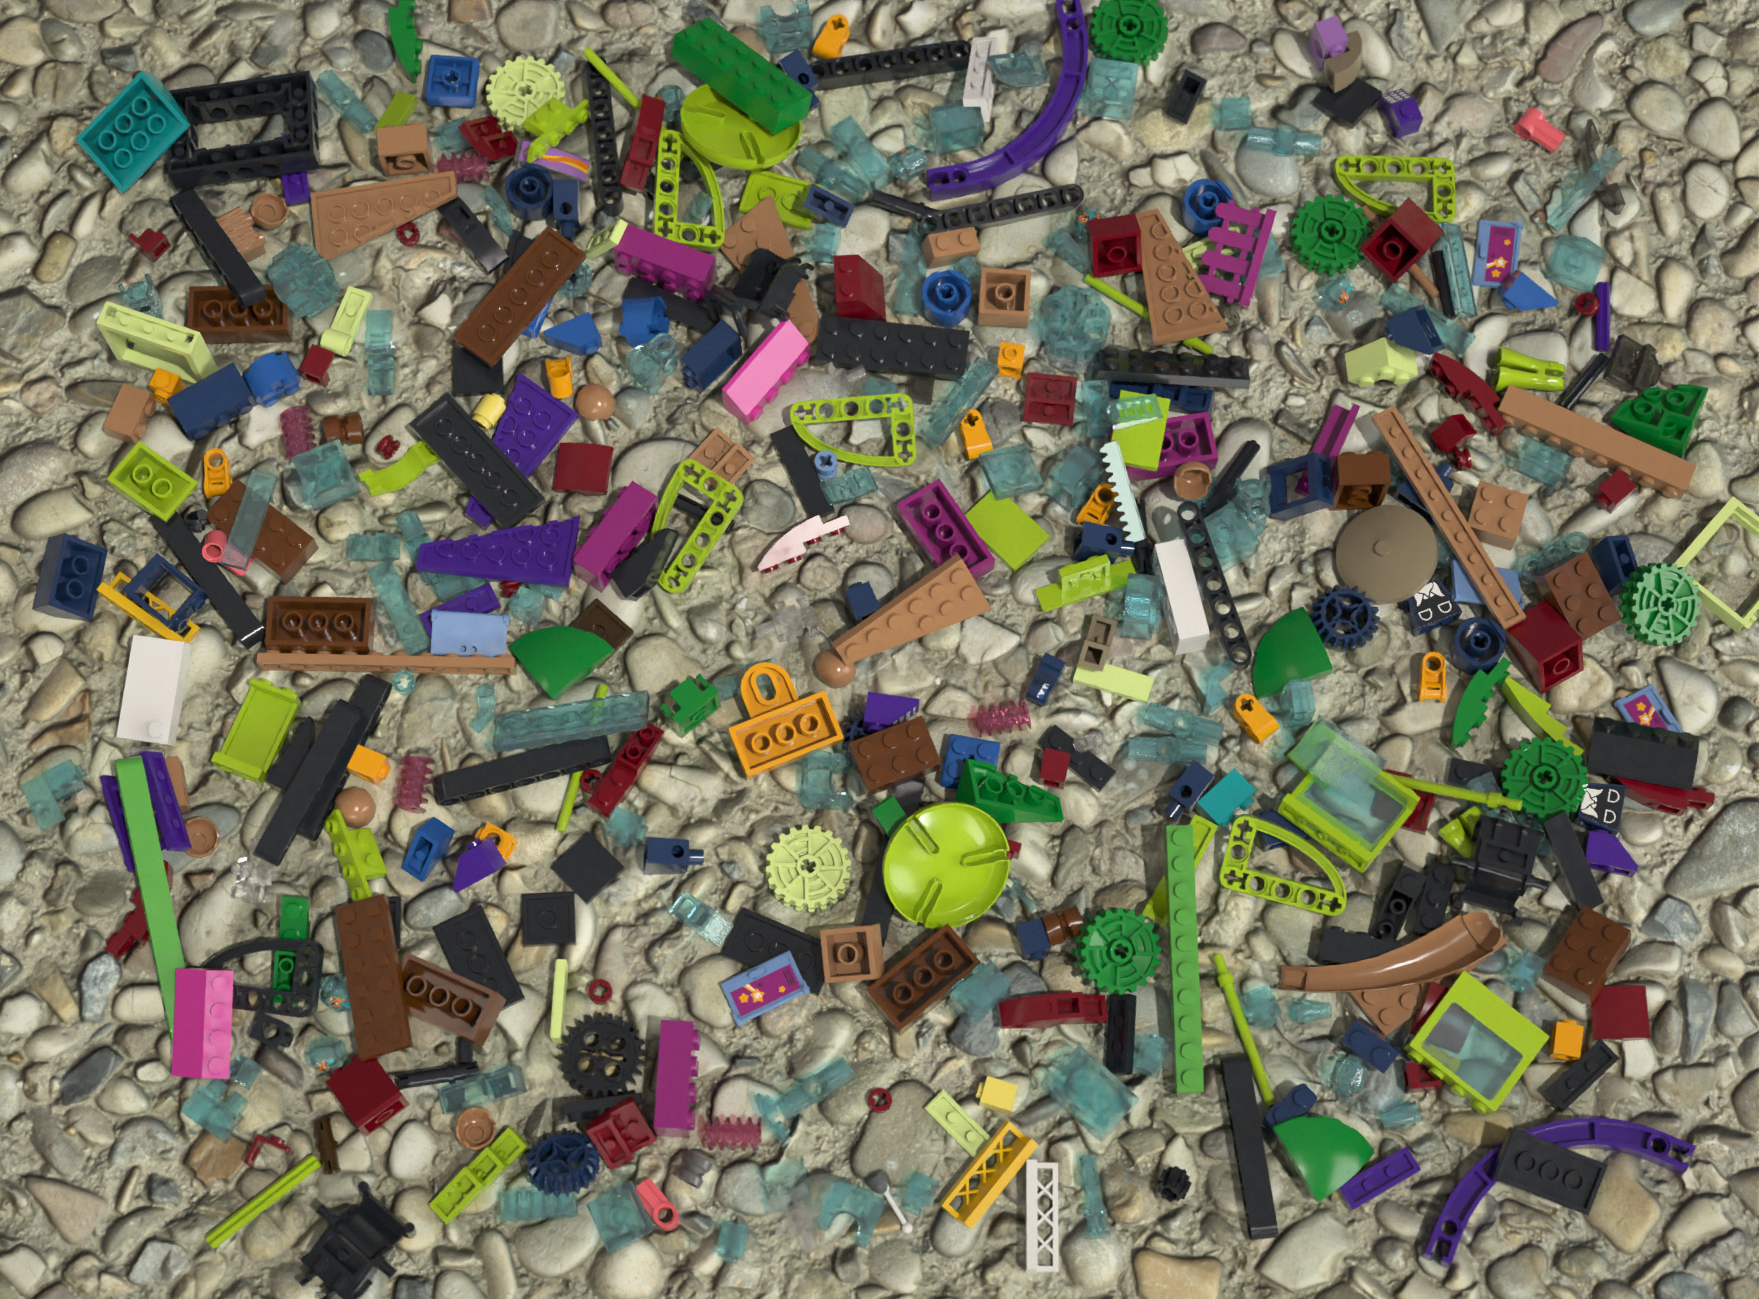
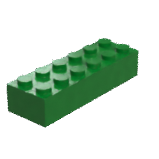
M710 17L675 34L671 57L774 135L808 117L812 93Z

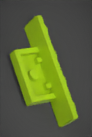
M552 97L524 120L523 127L538 136L530 144L527 162L531 164L537 158L541 159L546 151L552 146H557L565 135H570L576 126L580 123H585L590 114L588 111L589 100L585 99L575 108L571 109Z
M1107 554L1092 556L1086 561L1077 564L1070 563L1058 569L1059 582L1035 590V594L1042 611L1048 612L1138 583V576L1131 560L1110 565Z
M335 809L326 819L325 829L331 838L334 853L342 867V874L348 883L351 898L354 902L373 897L367 880L384 878L388 872L371 828L347 830L340 809Z

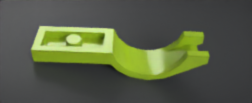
M423 441L412 445L403 458L395 464L379 471L368 469L360 473L358 478L367 484L371 497L404 488L417 479L425 469L441 460Z
M1197 814L1194 815L1189 824L1193 825L1195 870L1218 829V825ZM1165 873L1142 913L1145 917L1160 923L1159 927L1162 929L1167 925Z

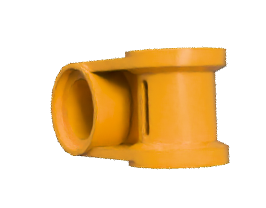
M835 14L828 19L821 35L818 36L814 44L813 55L822 59L841 56L842 50L850 36L849 23L845 16Z
M570 355L566 356L565 359L551 361L549 358L545 359L552 396L555 398H566L572 395L574 390Z
M974 409L965 410L960 416L959 431L968 460L993 454L992 443L981 414ZM967 421H971V423L975 424V426L971 427L970 424L967 423Z
M219 448L207 451L204 456V490L206 498L211 499L212 496L224 495L233 485L231 462L225 452ZM223 459L221 465L217 467L212 466L215 460Z
M1108 483L1100 484L1089 501L1083 506L1076 519V523L1080 524L1086 521L1105 525L1116 504L1114 498L1117 496V492L1111 491L1114 486ZM1107 494L1112 499L1108 502H1103L1099 499V496Z
M1438 652L1427 653L1419 664L1418 702H1423L1424 699L1439 700L1440 703H1445L1446 663L1444 657ZM1426 662H1434L1438 670L1432 671L1428 669Z
M1242 694L1236 699L1232 708V714L1256 744H1261L1279 729L1275 718L1264 709L1253 695ZM1248 705L1250 707L1249 710L1242 711L1240 709L1241 706L1245 707Z

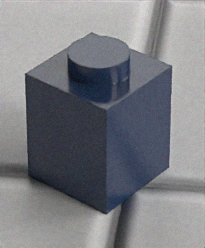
M1038 918L1016 925L1015 933L1024 961L1031 959L1032 962L1045 959L1047 957L1046 954L1050 953L1051 946L1042 919Z

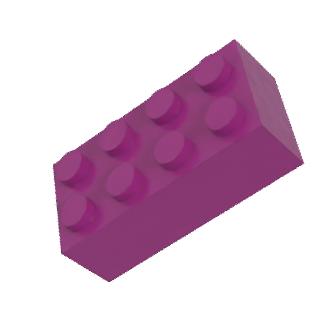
M627 224L618 245L612 248L615 267L621 274L626 276L634 275L647 283L661 285L665 290L672 293L679 292L685 294L687 298L693 301L701 300L704 302V294L711 290L713 283L715 284L718 278L715 256Z
M1202 412L1167 418L1157 472L1125 466L1130 483L1174 476L1179 466L1184 462L1190 461L1201 462L1207 465L1210 470L1215 469L1218 454L1209 413ZM1109 427L1108 442H1111L1114 427Z
M940 479L897 504L898 518L934 570L956 554L963 559L975 581L994 570L995 558Z
M634 481L628 487L624 486L620 490L616 503L613 506L610 505L605 510L601 523L598 526L595 525L590 530L586 543L583 546L580 545L573 554V564L577 577L601 593L613 579L610 574L616 570V565L628 559L652 527L659 507L657 496Z
M661 1020L654 1129L657 1136L689 1138L690 1130H695L696 1115L694 1110L691 1109V1105L697 1102L696 1083H693V1077H698L699 1061H697L695 1051H700L701 1035H699V1029H695L693 1021Z

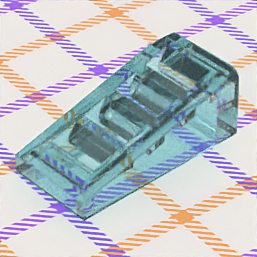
M1061 227L1047 237L1046 246L1083 275L1087 276L1090 273L1091 261L1065 228Z
M1156 394L1116 399L1107 403V411L1114 431L1163 418ZM1151 402L1154 413H1149L1146 403ZM1137 405H1141L1144 414H1139ZM1129 407H1132L1134 416H1130ZM1118 410H1123L1125 417H1120Z

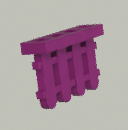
M1229 200V204L1220 203L1215 208L1216 216L1224 219L1222 228L1212 227L1209 230L1208 238L1210 241L1217 243L1215 252L1205 251L1202 254V263L1210 267L1208 276L1201 274L1198 277L1208 295L1213 293L1227 297V303L1231 304L1233 300L1240 301L1239 307L1248 309L1277 211L1267 209L1266 214L1259 213V207L1254 206L1253 211L1234 206L1236 201ZM1229 222L1248 226L1246 235L1227 230ZM1254 228L1261 230L1259 238L1252 237ZM1223 245L1240 249L1239 259L1221 254ZM1247 252L1254 253L1252 262L1245 260ZM1216 269L1233 273V281L1229 282L1214 278ZM1240 276L1247 277L1245 286L1238 284Z

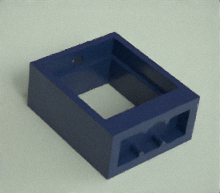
M723 319L680 358L683 383L688 389H695L699 394L705 391L742 356L741 336Z
M1313 452L1268 467L1269 515L1287 521L1333 506L1331 458ZM1308 469L1309 496L1287 503L1286 476Z
M158 553L123 590L130 601L175 633L187 625L189 617L194 612L201 610L208 598L200 586ZM165 572L193 593L169 621L142 600V597Z

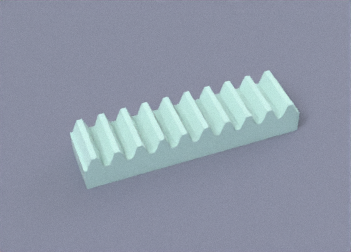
M1118 440L1107 442L1100 449V452L1107 453L1108 455L1102 459L1103 462L1110 463V466L1105 471L1113 473V476L1108 481L1116 482L1111 491L1119 492L1114 501L1122 502L1117 511L1125 512L1120 521L1128 523L1123 527V531H1130L1126 541L1136 542L1146 538V534Z

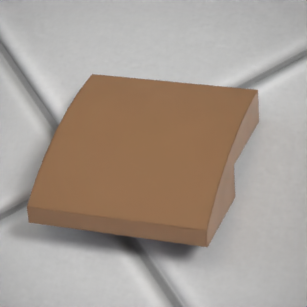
M718 427L688 458L699 462L731 484L756 460L738 442L735 444ZM687 467L689 471L700 479L701 475L694 470V467ZM710 478L705 484L715 490L718 482L715 478Z

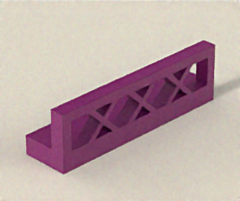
M1354 403L1351 410L1334 404L1312 453L1317 452L1331 458V471L1360 409V406ZM1308 469L1303 471L1294 491L1305 497L1309 496Z

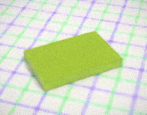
M753 169L750 172L738 212L739 214L746 215L771 194L783 225L809 232L813 218L795 209V206L804 186L815 183L761 169Z
M1121 390L1111 441L1118 440L1125 466L1157 472L1171 399Z
M997 486L965 514L984 544L1014 573L1050 539V535Z

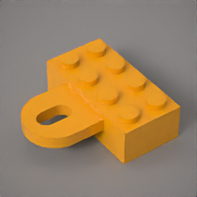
M763 662L752 666L746 671L741 681L740 691L750 720L728 728V735L747 780L843 743L844 736L825 690L799 700L790 676L781 666L770 662ZM767 675L770 678L776 692V696L772 700L762 698L756 684L758 676Z

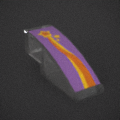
M519 139L514 157L516 169L522 167L523 164L529 163L527 162L530 144L533 141ZM555 147L548 149L541 159L537 158L533 162L545 167L553 180H578L580 185L585 186L589 184L593 162Z

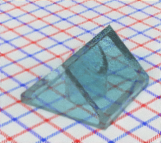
M1527 436L1512 470L1558 491L1574 457Z

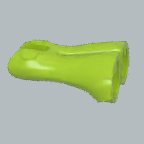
M1504 346L1497 348L1494 366L1497 370L1494 373L1492 389L1495 393L1507 391L1509 384L1519 389L1563 391L1564 379L1561 377L1565 375V365L1556 361L1533 358Z
M1478 804L1437 832L1463 857L1469 858L1471 856L1473 843L1470 839L1472 838L1477 818L1482 814V809Z

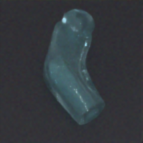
M487 683L480 685L477 689L479 712L470 723V726L478 733L492 721L496 713L494 688Z

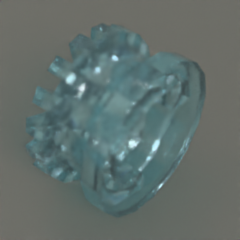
M400 670L392 678V685L400 695H409L416 689V679L409 670ZM405 677L406 680H411L410 682H408L407 688H403L402 685L398 686V684L401 683V678Z

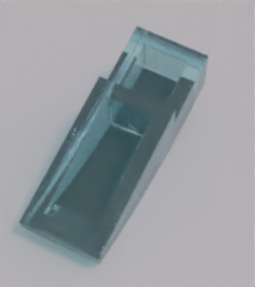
M1024 51L992 55L987 58L997 78L1008 85L1038 87L1049 76L1039 55L1028 56Z
M513 1065L491 1073H481L437 1089L443 1115L461 1112L474 1106L480 1107L527 1093L522 1068Z

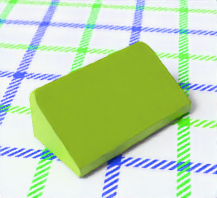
M397 92L373 132L377 133L376 129L388 125L396 127L405 126L419 104L417 96Z

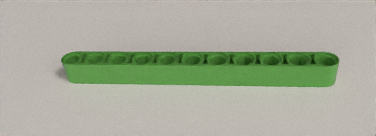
M139 755L114 760V767L170 1040L173 1042L176 968H185L144 765L142 757Z

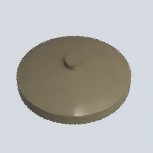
M1398 505L1374 507L1358 515L1344 529L1336 549L1337 569L1343 582L1348 584L1350 590L1353 591V588L1358 586L1357 592L1359 594L1366 591L1364 596L1366 600L1373 598V602L1377 604L1401 602L1417 594L1431 579L1438 562V542L1428 522L1414 510Z

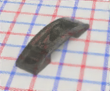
M1589 119L1583 129L1580 141L1582 168L1587 182L1598 200L1614 215H1620L1626 203L1618 183L1608 184L1595 153L1601 139L1593 119Z

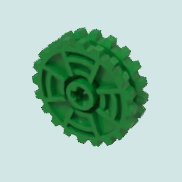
M1102 0L1099 3L1100 9L1095 8L1093 11L1094 18H1091L1090 44L1095 45L1093 47L1094 53H1100V60L1102 62L1108 60L1110 67L1115 68L1119 65L1121 70L1125 71L1127 67L1138 70L1139 65L1149 66L1150 60L1156 61L1159 58L1158 53H1163L1165 49L1164 44L1167 43L1169 28L1166 25H1168V17H1163L1165 14L1163 7L1158 8L1156 0H1108L1107 2Z
M1327 194L1325 199L1316 196L1314 202L1308 200L1304 203V209H1298L1297 216L1293 219L1290 228L1291 236L1289 237V243L1294 244L1291 248L1292 254H1298L1297 261L1299 264L1303 262L1307 264L1305 269L1308 271L1315 269L1317 275H1322L1323 272H1327L1329 276H1334L1335 272L1343 275L1346 274L1347 268L1355 269L1356 263L1362 262L1364 259V254L1359 248L1368 240L1369 235L1372 233V228L1367 227L1370 221L1369 218L1363 217L1364 210L1361 207H1354L1355 202L1353 200L1346 202L1344 201V196L1339 195L1336 199L1332 197V194Z
M1652 562L1648 563L1647 566H1639L1638 572H1631L1629 574L1630 581H1624L1622 585L1625 590L1624 593L1619 594L1622 605L1618 606L1619 611L1623 612L1621 622L1628 626L1626 628L1627 633L1634 634V640L1641 642L1643 640V644H1653L1655 646H1662V644L1664 646H1672L1673 642L1681 643L1683 641L1682 636L1689 637L1691 634L1690 628L1696 627L1698 623L1695 620L1696 616L1701 614L1698 604L1702 601L1701 597H1697V592L1700 589L1698 585H1693L1694 577L1686 575V569L1684 567L1677 568V564L1668 563L1667 565L1666 563L1657 564Z
M1536 737L1532 738V743L1527 744L1524 741L1520 743L1519 750L1513 749L1510 752L1511 756L1509 759H1505L1500 783H1502V795H1507V798L1522 800L1521 810H1514V814L1517 816L1523 814L1526 818L1528 812L1533 813L1532 819H1535L1537 824L1541 825V820L1561 809L1565 810L1567 815L1578 810V805L1583 802L1588 786L1586 774L1588 771L1586 766H1581L1583 761L1581 755L1575 756L1573 754L1575 749L1572 746L1564 747V741L1562 740L1554 743L1551 741V737H1545L1544 741H1539ZM1543 777L1548 779L1545 784L1540 783Z
M1109 907L1107 910L1099 909L1096 911V916L1089 915L1086 917L1088 923L1086 925L1080 924L1078 929L1081 933L1079 936H1074L1073 941L1077 943V947L1072 949V954L1077 956V960L1074 962L1075 968H1081L1082 971L1079 976L1082 979L1088 978L1087 985L1092 988L1097 987L1100 992L1119 995L1125 994L1127 991L1133 993L1137 991V985L1144 987L1147 984L1146 978L1155 975L1153 967L1159 966L1160 960L1156 958L1157 954L1161 952V947L1156 946L1159 936L1152 933L1153 924L1151 922L1145 923L1146 917L1143 914H1135V910ZM1116 946L1119 947V952H1116V954L1118 955H1115L1114 950L1118 949L1116 948Z

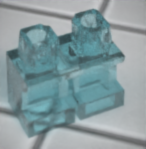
M214 1078L206 1088L200 1086L181 1112L227 1144L234 1128L244 1119L241 1113L244 1111L248 1100L235 1091L227 1103L220 1098L228 1089V1086L219 1079Z

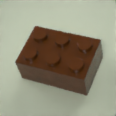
M1370 451L1366 454L1344 452L1337 455L1331 471L1333 506L1329 507V511L1369 510L1381 506L1391 483L1389 454Z
M1587 551L1573 552L1532 576L1544 600L1577 632L1582 641L1621 619Z
M923 716L852 741L847 749L866 797L938 771L942 764Z
M1584 905L1543 968L1544 980L1591 1006L1631 943V930Z

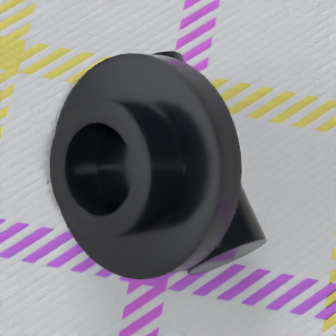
M199 509L190 512L188 515L189 520H185L184 525L189 526L190 531H205V527L210 526V522L205 521L207 516L206 510Z

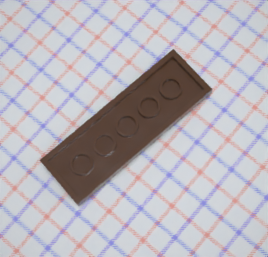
M547 226L454 333L453 339L493 368L587 258L586 253Z
M380 894L335 908L359 1059L365 1061L413 1047L388 896Z

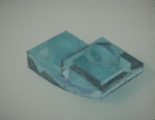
M375 532V536L349 534L347 561L378 562L399 560L401 534Z
M758 1092L755 1099L760 1116L770 1134L784 1149L791 1142V1137L788 1135L790 1130L780 1120L777 1123L774 1122L779 1116L776 1109L778 1104L769 1095L766 1094L763 1097Z

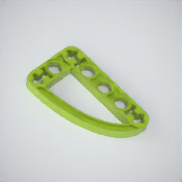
M665 130L659 136L656 149L652 233L663 237L660 231L663 223H667L666 233L668 235L664 238L696 250L715 252L720 249L724 242L725 222L722 197L714 171L708 159L701 156L689 144L684 134L673 130ZM666 138L670 139V142L673 143L670 148V152H666ZM680 149L692 159L702 176L710 202L712 226L677 222ZM663 160H670L674 164V169H664L661 162ZM663 182L671 184L673 191L670 193L662 191L660 184ZM659 206H669L672 213L670 215H663L659 211ZM691 231L695 239L693 241H686L682 237V232ZM700 233H702L701 238H703V239H702L701 242H698V240H699V238H700ZM710 235H714L715 244L711 243Z
M1343 155L1335 162L1334 177L1342 192L1359 206L1367 205L1375 214L1388 218L1399 206L1383 202L1368 195L1352 181L1431 183L1432 212L1425 213L1439 227L1451 225L1455 218V167L1448 158ZM1342 164H1347V168H1349L1347 172L1344 171ZM1356 164H1359L1358 172H1356ZM1365 164H1372L1376 167V171L1374 173H1367L1364 171L1363 166ZM1390 164H1395L1399 166L1401 171L1397 174H1392L1388 171L1387 167ZM1421 165L1425 172L1420 175L1415 174L1412 171V166ZM1430 166H1432V174H1429ZM1439 167H1444L1446 174H1441ZM1441 187L1446 188L1450 195L1448 197H1441L1437 194V189ZM1442 205H1446L1445 214L1448 215L1447 218H1443L1442 214H1440Z
M906 393L800 401L792 405L790 409L792 424L800 437L820 452L824 450L833 452L837 459L869 466L898 467L911 465L917 458L913 401ZM891 397L890 403L899 401V397H903V400L908 401L909 405L904 407L903 412L900 411L899 407H892V413H887L888 403L886 398ZM873 399H879L883 402L884 408L881 413L875 414L870 410L869 405ZM849 401H854L858 404L859 410L854 416H850L845 412V405ZM824 403L831 404L834 409L833 415L829 418H825L820 414V407ZM811 404H816L815 414L817 419H812L813 414L805 415L804 420H800V416L795 415V411L799 410V405H803L805 410L813 409ZM891 417L894 456L859 454L834 447L816 437L805 424ZM906 422L910 425L911 432L908 436L902 437L897 433L896 429L899 423ZM912 439V444L907 443V450L912 452L913 456L909 457L908 461L905 462L903 457H899V453L903 451V444L897 445V440L906 441Z
M693 459L684 460L671 478L659 504L651 533L652 541L658 531L666 528L672 507L685 482L714 500L668 571L666 572L664 567L658 579L660 585L674 595L681 594L687 589L744 502L743 493L736 486ZM694 467V470L701 475L700 480L691 474L688 476L686 468ZM710 478H715L718 482L716 489L713 491L705 489V482ZM734 492H736L734 496L737 498V500L735 502L730 501L728 503V499L726 498L727 494L729 493L732 495L734 494ZM719 505L726 506L730 510L729 513L720 508ZM720 512L723 514L724 520L720 525L715 526L711 523V517L714 513ZM703 533L708 534L710 537L709 544L704 547L698 546V536ZM687 555H694L696 558L695 565L691 568H686L683 565V559ZM679 567L681 570L688 573V575L685 576L681 574L679 571H677V568ZM679 577L678 581L681 583L680 586H673V588L671 589L672 583L670 582V580L672 578L677 579Z
M1241 814L1235 818L1220 870V882L1224 887L1329 916H1338L1344 912L1347 897L1343 879L1337 868L1323 852L1298 834L1268 820L1249 814ZM1244 820L1249 821V826L1252 827L1251 830H1246L1244 839H1250L1249 843L1242 839H1233L1234 835L1240 837L1241 828L1237 825L1238 823L1243 824ZM1256 830L1277 837L1312 858L1329 876L1335 890L1248 868L1247 863ZM1234 845H1242L1245 848L1246 853L1242 858H1235L1231 855L1230 850ZM1231 870H1234L1237 877L1243 878V873H1248L1245 879V887L1240 886L1242 880L1234 879L1232 883H1229L1228 878L1224 874H1229ZM1255 876L1261 877L1265 882L1264 887L1260 890L1252 889L1249 885L1251 878ZM1280 883H1285L1290 887V892L1287 896L1280 897L1275 893V887ZM1303 891H1313L1316 895L1315 900L1309 904L1304 903L1300 898ZM1320 893L1324 894V900L1332 901L1333 897H1336L1341 906H1336L1334 910H1331L1328 903L1322 902V907H1318Z

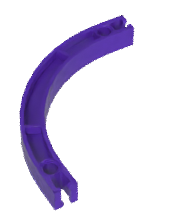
M1055 0L1054 13L1062 46V71L1057 88L1044 112L1019 138L990 155L957 165L927 169L926 181L928 188H930L931 202L964 197L1000 186L1035 165L1062 137L1078 108L1086 76L1088 37L1080 0H1071V5L1068 7L1069 11H1074V13L1065 14L1062 8V3H1065V0ZM1068 27H1075V28H1077V29H1076V30H1071V29H1068ZM955 179H962V180H964V182H962V183H957V182H955L954 180H955ZM935 183H948L936 187L934 185Z
M1597 1117L1572 1118L1550 1122L1524 1131L1569 1150L1601 1149L1629 1154L1679 1175L1687 1171L1689 1163L1684 1162L1682 1164L1669 1157L1670 1150L1682 1152L1683 1156L1688 1157L1693 1155L1696 1147L1659 1130L1619 1119ZM1651 1141L1660 1143L1662 1147L1661 1153L1653 1151ZM1502 1144L1491 1150L1469 1169L1453 1188L1433 1224L1421 1255L1422 1258L1429 1261L1432 1260L1434 1253L1432 1249L1438 1240L1441 1243H1446L1448 1246L1445 1257H1441L1439 1265L1445 1268L1451 1265L1472 1213L1481 1199L1498 1182V1180L1491 1178L1490 1175ZM1443 1223L1452 1225L1454 1229L1453 1236H1447L1443 1233L1441 1228Z

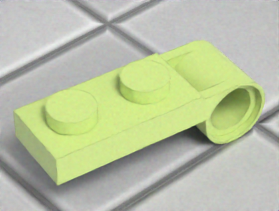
M348 286L331 327L326 328L322 335L320 347L335 354L347 356L372 301V293Z

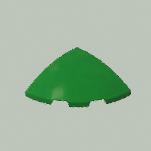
M1677 384L1674 389L1661 390L1659 386L1646 389L1641 392L1640 397L1632 401L1627 399L1614 412L1611 421L1635 439L1682 459L1696 427L1709 388Z
M1304 607L1296 609L1280 618L1261 640L1256 651L1255 665L1252 670V681L1256 699L1305 685L1308 681L1331 674L1333 667L1328 654Z
M552 626L535 630L508 646L541 687L556 701L574 684L578 685L615 651L599 636L570 626Z
M1300 1115L1283 1120L1272 1126L1294 1171L1299 1174L1309 1196L1317 1202H1320L1345 1184L1375 1153L1368 1141L1356 1129H1352L1339 1119L1330 1116L1320 1115V1117L1307 1118Z

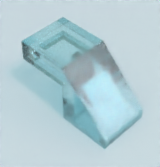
M1227 659L1209 671L1202 711L1205 717L1227 701L1228 694L1219 684V682L1234 672Z
M687 891L681 894L669 911L686 927L698 931L717 947L722 944L734 927L720 913Z

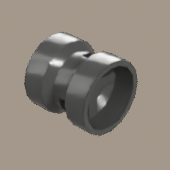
M689 1152L686 1157L687 1163L685 1167L680 1168L676 1176L687 1184L700 1189L703 1183L702 1176L705 1173H709L713 1164L701 1156Z

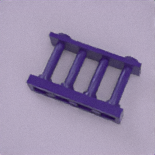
M144 751L139 755L142 757L150 799L155 810L156 826H160L163 836L159 840L161 851L167 849V851L185 852L192 848L163 753ZM102 775L100 776L102 790L124 856V863L128 872L136 873L116 776Z

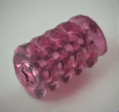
M471 150L468 158L465 152L461 151L459 159H457L454 152H451L450 160L447 159L444 153H442L440 161L437 160L438 173L454 171L460 183L464 181L465 175L470 182L473 181L475 174L479 180H483L484 173L490 179L488 159L481 153L479 156H476L474 150Z
M308 406L288 408L279 416L282 423L281 430L284 432L283 440L285 441L284 447L287 450L286 458L292 462L305 463L313 461L318 457V453L314 451L317 449V444L313 442L315 435L311 432L314 430V427L309 424L312 422V417L308 415L310 413Z
M1019 698L1018 706H1016L1013 700H1009L1007 708L1001 701L998 703L997 710L993 703L988 704L987 711L983 705H979L975 714L979 738H982L983 730H986L988 735L992 736L993 728H996L999 735H1002L1003 727L1005 726L1009 733H1012L1014 725H1017L1019 731H1023L1024 723H1027L1031 730L1029 710L1023 698Z
M410 756L402 760L404 767L400 771L402 777L398 781L400 787L396 792L399 797L395 799L394 803L397 807L411 813H426L427 810L420 807V804H428V800L423 798L422 795L430 794V790L423 786L432 783V780L426 778L425 775L433 774L434 770L428 768L427 765H434V759L423 756Z
M719 1116L715 1117L713 1124H710L707 1118V1145L709 1150L713 1151L716 1143H718L720 1150L724 1151L728 1143L731 1151H735L739 1143L741 1150L745 1151L748 1143H750L752 1150L756 1151L759 1143H762V1116L758 1117L756 1124H753L751 1116H748L745 1124L742 1123L740 1116H737L734 1124L731 1123L729 1116L726 1117L724 1124H721Z

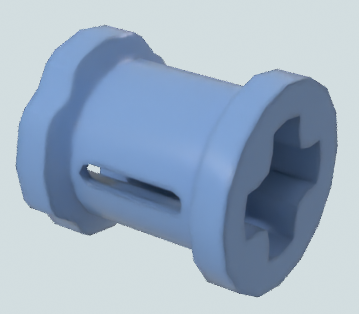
M821 451L815 457V469L820 479L831 480L837 474V457L831 451Z

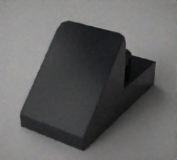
M1186 69L1165 114L1184 124H1188L1198 102L1203 99L1208 80Z

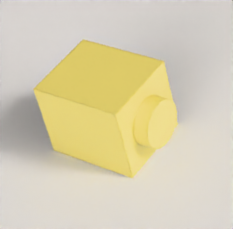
M987 1076L985 1083L980 1082L976 1097L980 1098L979 1106L1010 1115L1018 1085Z

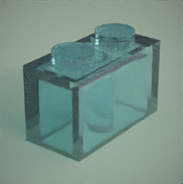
M1107 380L1082 382L1080 395L1086 440L1107 438L1109 427H1113Z
M1303 679L1290 680L1288 683H1285L1279 698L1283 727L1309 726L1316 711L1312 683Z

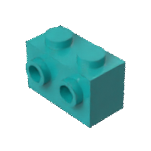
M1234 768L1197 802L1195 810L1204 819L1218 825V829L1222 826L1227 828L1234 822L1236 818L1234 815L1240 809L1246 811L1255 802L1253 797L1256 789Z

